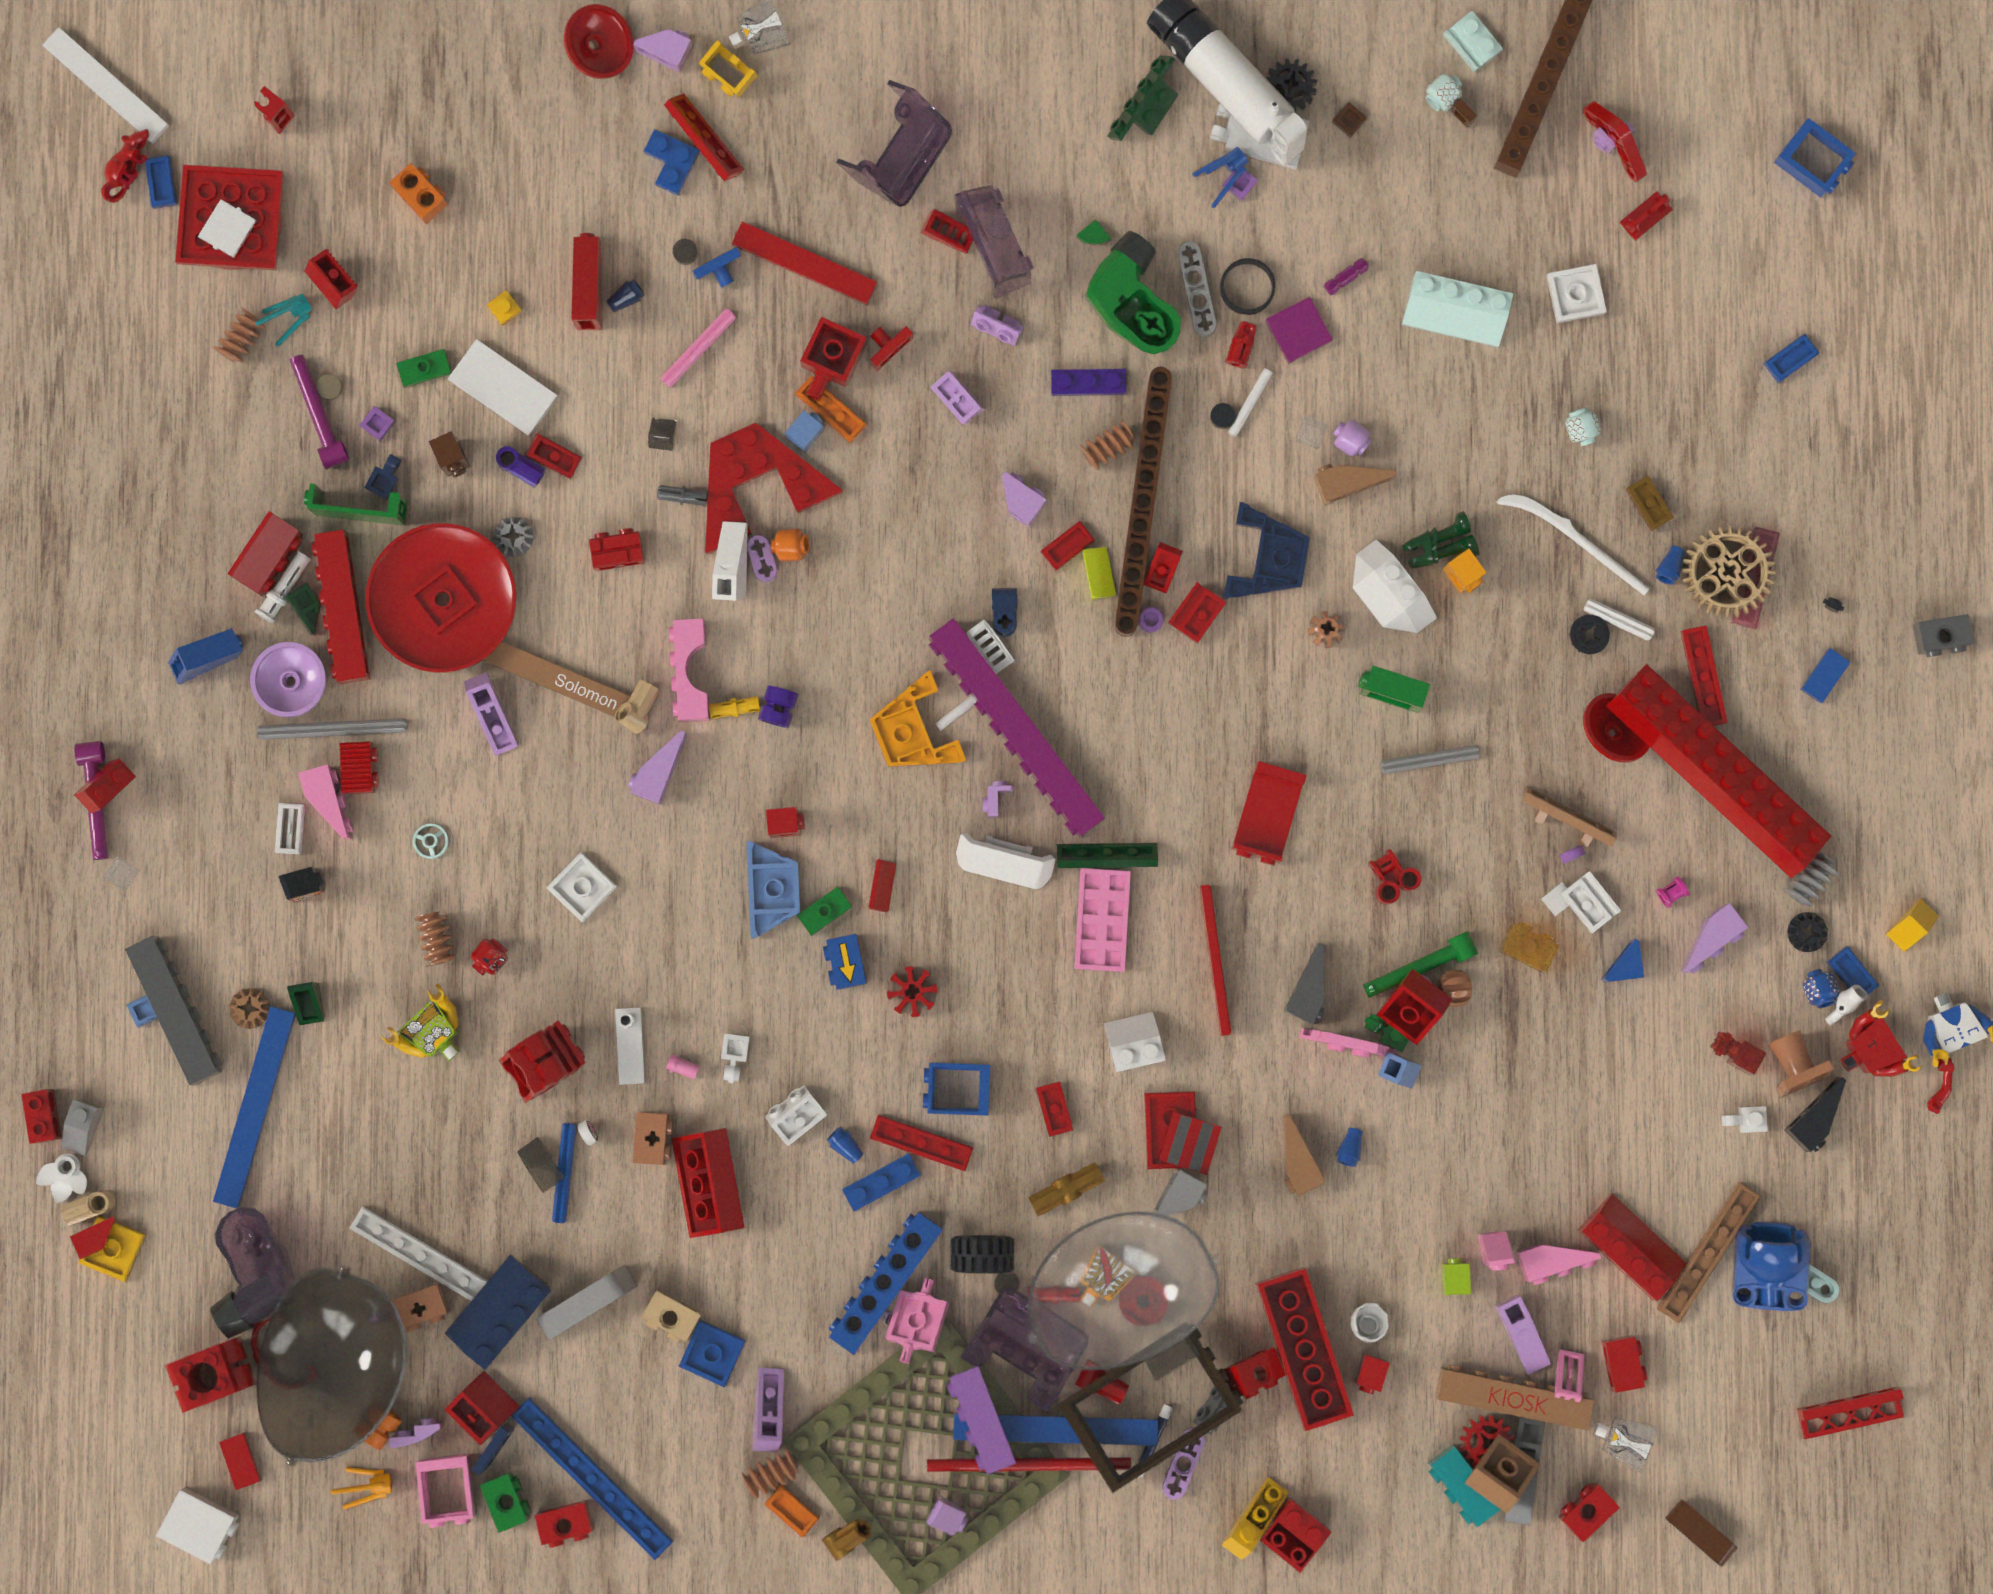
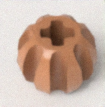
M1328 611L1320 612L1322 619L1313 616L1309 621L1315 628H1308L1309 636H1317L1313 643L1318 647L1320 642L1323 641L1325 642V648H1332V640L1339 644L1344 638L1338 631H1345L1344 623L1338 624L1336 622L1340 618L1336 613H1334L1333 618L1328 617ZM1325 624H1328L1329 629L1332 630L1328 635H1325L1324 630L1321 629Z
M1453 969L1439 976L1437 988L1453 999L1449 1006L1459 1007L1465 1005L1471 999L1472 983L1467 973Z

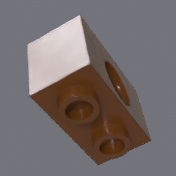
M452 431L428 441L441 470L448 477L451 475L453 478L461 476L467 472V468L471 467L458 438Z

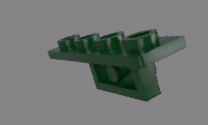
M1159 56L1152 62L1151 70L1137 85L1138 90L1125 103L1124 111L1120 117L1112 123L1111 131L1107 135L1108 138L1122 141L1133 123L1147 135H1153L1179 95L1162 80L1175 60L1172 56Z

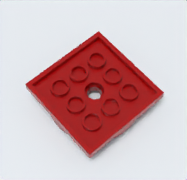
M183 165L175 263L177 265L210 266L227 270L258 269L276 271L278 244L282 229L281 207L284 172L280 170ZM220 200L234 208L239 207L243 213L256 220L255 225L234 258L219 249L215 250L211 244L198 237Z

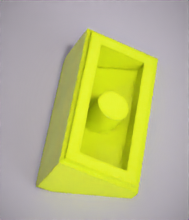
M1107 547L1082 550L1091 600L1116 596Z

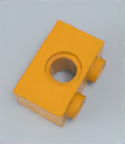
M1467 549L1450 561L1443 569V572L1459 594L1465 590L1468 594L1484 582L1482 577L1487 573L1470 549Z

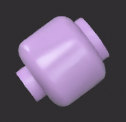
M1349 420L1346 424L1340 422L1333 432L1336 436L1334 445L1351 457L1356 454L1360 456L1371 441L1368 438L1369 431L1355 420Z

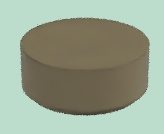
M325 374L318 379L316 389L322 398L334 400L341 395L343 386L335 375Z

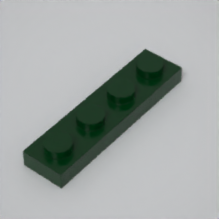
M1157 843L1057 844V868L1158 867Z

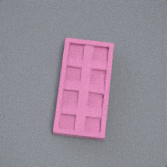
M1080 868L1074 969L1125 972L1131 871Z

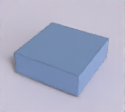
M147 995L127 1004L137 1027L158 1019Z

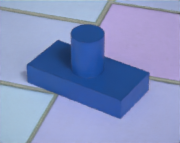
M734 247L692 270L696 280L713 272L722 288L734 281L725 264L741 255L737 247Z

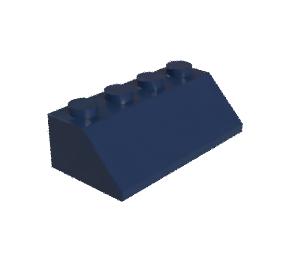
M510 1254L445 1331V1334L466 1356L486 1370L551 1292L550 1285Z

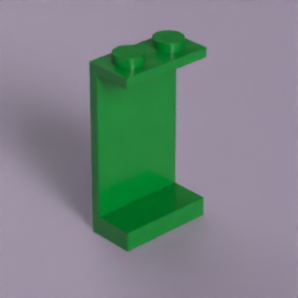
M310 483L309 490H305L304 504L307 505V509L315 516L405 526L408 501L400 493L390 492L388 511L383 512L322 505L324 492L316 484Z

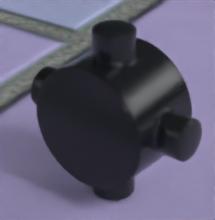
M1829 597L1828 600H1823L1826 609L1838 613L1839 610L1843 612L1844 607L1841 601Z

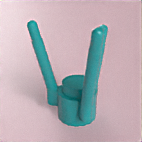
M303 293L298 296L295 295L288 300L262 309L263 314L274 310L277 311L256 321L255 324L259 326L288 311L291 312L294 318L299 316L300 318L276 342L275 345L279 347L304 321L310 318L308 313L313 309Z

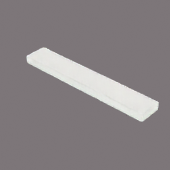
M59 27L42 45L137 131L148 129L149 137L147 140L152 144L169 127L162 118Z
M362 1206L349 1228L470 1301L488 1281L365 1206Z

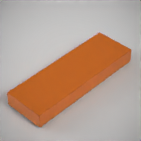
M811 375L796 391L795 395L851 444L865 429L867 424L826 388L820 401L808 397L806 392L814 378Z

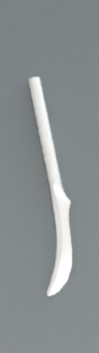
M1507 495L1501 497L1496 502L1499 505L1524 509L1546 520L1606 565V567L1643 596L1650 589L1579 533L1572 525L1570 519L1560 517L1526 496Z

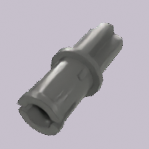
M660 485L657 491V499L680 502V505L687 503L706 507L708 491L687 489L686 486L679 488Z

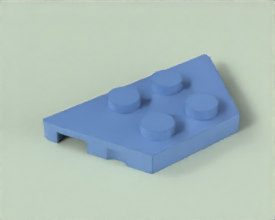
M747 841L750 933L752 939L801 913L798 862Z

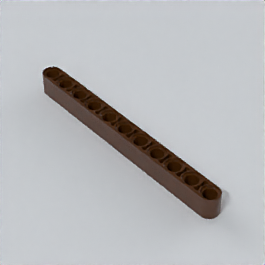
M1165 367L1154 368L1150 373L1115 618V630L1122 637L1133 635L1139 620L1172 375ZM1156 375H1163L1166 377L1167 382L1164 385H1157L1153 378ZM1153 399H1159L1163 402L1164 406L1156 410L1151 407L1150 402ZM1155 423L1160 427V431L1157 434H1151L1147 431V426ZM1150 447L1155 449L1157 452L1156 457L1152 459L1146 458L1143 454L1144 449ZM1143 472H1149L1153 475L1154 480L1150 483H1144L1141 481L1140 475ZM1141 496L1147 497L1150 505L1145 508L1138 506L1137 498ZM1136 521H1143L1147 529L1143 532H1137L1134 530L1133 524ZM1138 545L1142 547L1143 554L1139 557L1133 556L1129 551L1131 546ZM1134 569L1139 572L1140 578L1137 581H1130L1127 579L1126 573ZM1126 594H1132L1137 602L1133 606H1128L1124 604L1123 597ZM1122 619H1130L1133 623V628L1128 631L1121 629L1119 622Z

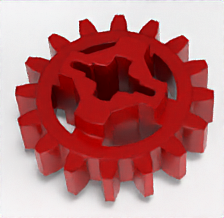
M1489 1414L1487 1420L1482 1415H1478V1422L1470 1419L1471 1427H1462L1466 1435L1459 1436V1439L1464 1441V1444L1459 1446V1449L1467 1451L1463 1456L1465 1460L1472 1458L1471 1466L1475 1467L1480 1461V1458L1477 1456L1485 1454L1488 1449L1482 1446L1484 1441L1481 1434L1488 1439H1492L1490 1445L1498 1434L1508 1441L1515 1439L1514 1435H1507L1511 1428L1508 1425L1502 1427V1419L1499 1418L1494 1422L1493 1415ZM1482 1426H1493L1497 1429L1488 1432ZM1474 1433L1476 1435L1475 1443L1470 1446V1440Z

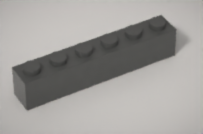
M150 936L126 948L125 951L189 1085H197L221 1073L220 1066H222V1061L218 1053H213L209 1045L212 1042L206 1029L202 1030L198 1022L201 1020L198 1010L195 1006L191 1007L187 999L190 997L187 987L184 984H180L177 978L179 970L173 961L170 962L166 955L169 950L165 941L162 938L159 939L158 936Z

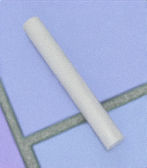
M1264 368L1228 431V434L1237 437L1273 374L1270 370Z
M971 695L935 723L939 730H943L972 708L973 704L976 703L974 697Z

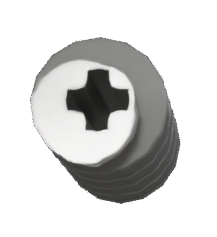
M1818 852L1816 855L1817 859L1813 858L1809 863L1810 866L1802 870L1804 874L1798 873L1796 875L1797 881L1792 880L1789 883L1791 889H1784L1792 899L1801 905L1812 907L1813 904L1809 898L1819 899L1816 890L1825 892L1826 889L1822 883L1832 884L1829 875L1831 874L1836 877L1839 875L1835 869V863L1822 852Z

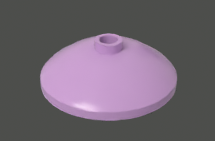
M282 642L268 647L257 657L250 674V686L256 701L266 711L280 717H296L309 712L318 704L325 691L326 672L321 659L310 648L295 642ZM294 677L296 680L293 686L288 685V679Z

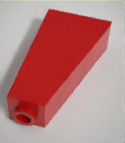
M581 233L580 237H573L571 320L577 330H602L601 241L593 233Z

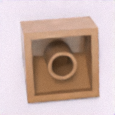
M1498 1434L1473 1469L1465 1484L1508 1514L1520 1499L1541 1464Z

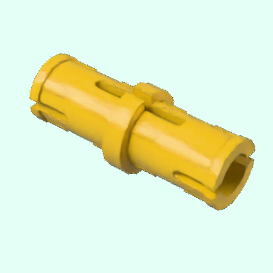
M758 696L744 699H736L735 697L731 698L730 701L709 704L711 720L729 716L736 718L741 714L760 712L761 710Z

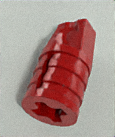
M1246 321L1240 322L1225 360L1227 364L1237 368H1247V362L1254 345L1256 325Z

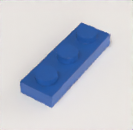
M908 1153L843 1188L842 1191L854 1212L921 1175Z

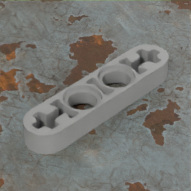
M1189 241L1183 243L1178 250L1179 265L1193 329L1198 336L1209 337L1216 328L1215 314L1200 248L1196 243ZM1186 248H1190L1191 252L1195 251L1196 254H1193L1192 257L1193 265L1185 269L1184 265L1189 266V260L1187 256L1182 254L1185 253ZM1192 271H1196L1201 275V281L1197 284H1192L1187 279V275ZM1197 295H1202L1206 298L1207 304L1202 308L1195 307L1192 302L1193 298ZM1209 311V313H1205L1206 323H1211L1208 331L1198 327L1202 322L1201 314Z

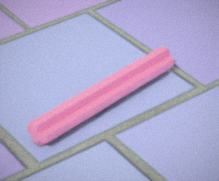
M725 309L661 376L664 384L672 387L736 319L732 311Z

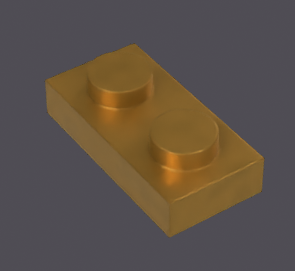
M1649 475L1626 488L1627 493L1651 532L1674 518Z

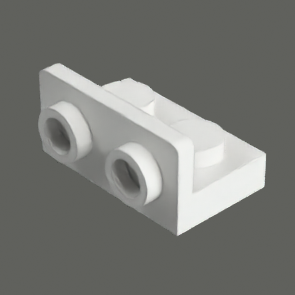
M802 1086L793 1090L781 1104L774 1105L765 1118L784 1143L789 1146L826 1117L827 1113L811 1095L809 1090Z

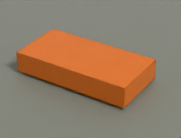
M782 1484L764 1504L802 1538L820 1518Z

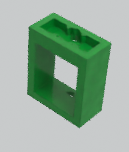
M1372 665L1368 671L1364 670V673L1361 674L1358 687L1362 688L1360 695L1418 713L1423 708L1430 684Z

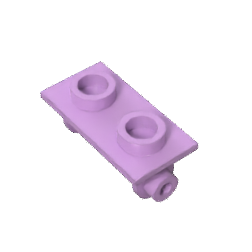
M979 305L977 310L974 311L970 325L976 327L981 332H986L998 338L1004 343L1015 346L1024 328L1020 324L1021 322L1007 315L1000 321L998 318L1001 312L987 305Z

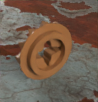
M242 989L233 996L229 1004L230 1017L236 1025L243 1028L252 1029L259 1027L267 1020L270 1009L268 998L257 989ZM251 997L252 1006L258 1008L259 1011L250 1012V1016L247 1019V1012L239 1007L247 1005Z

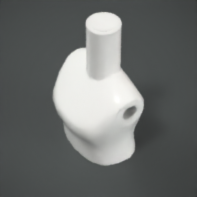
M1855 984L1849 989L1840 992L1837 998L1836 1009L1825 1018V1021L1830 1026H1833L1845 1014L1855 1011L1861 1002L1868 998L1866 991L1861 986Z

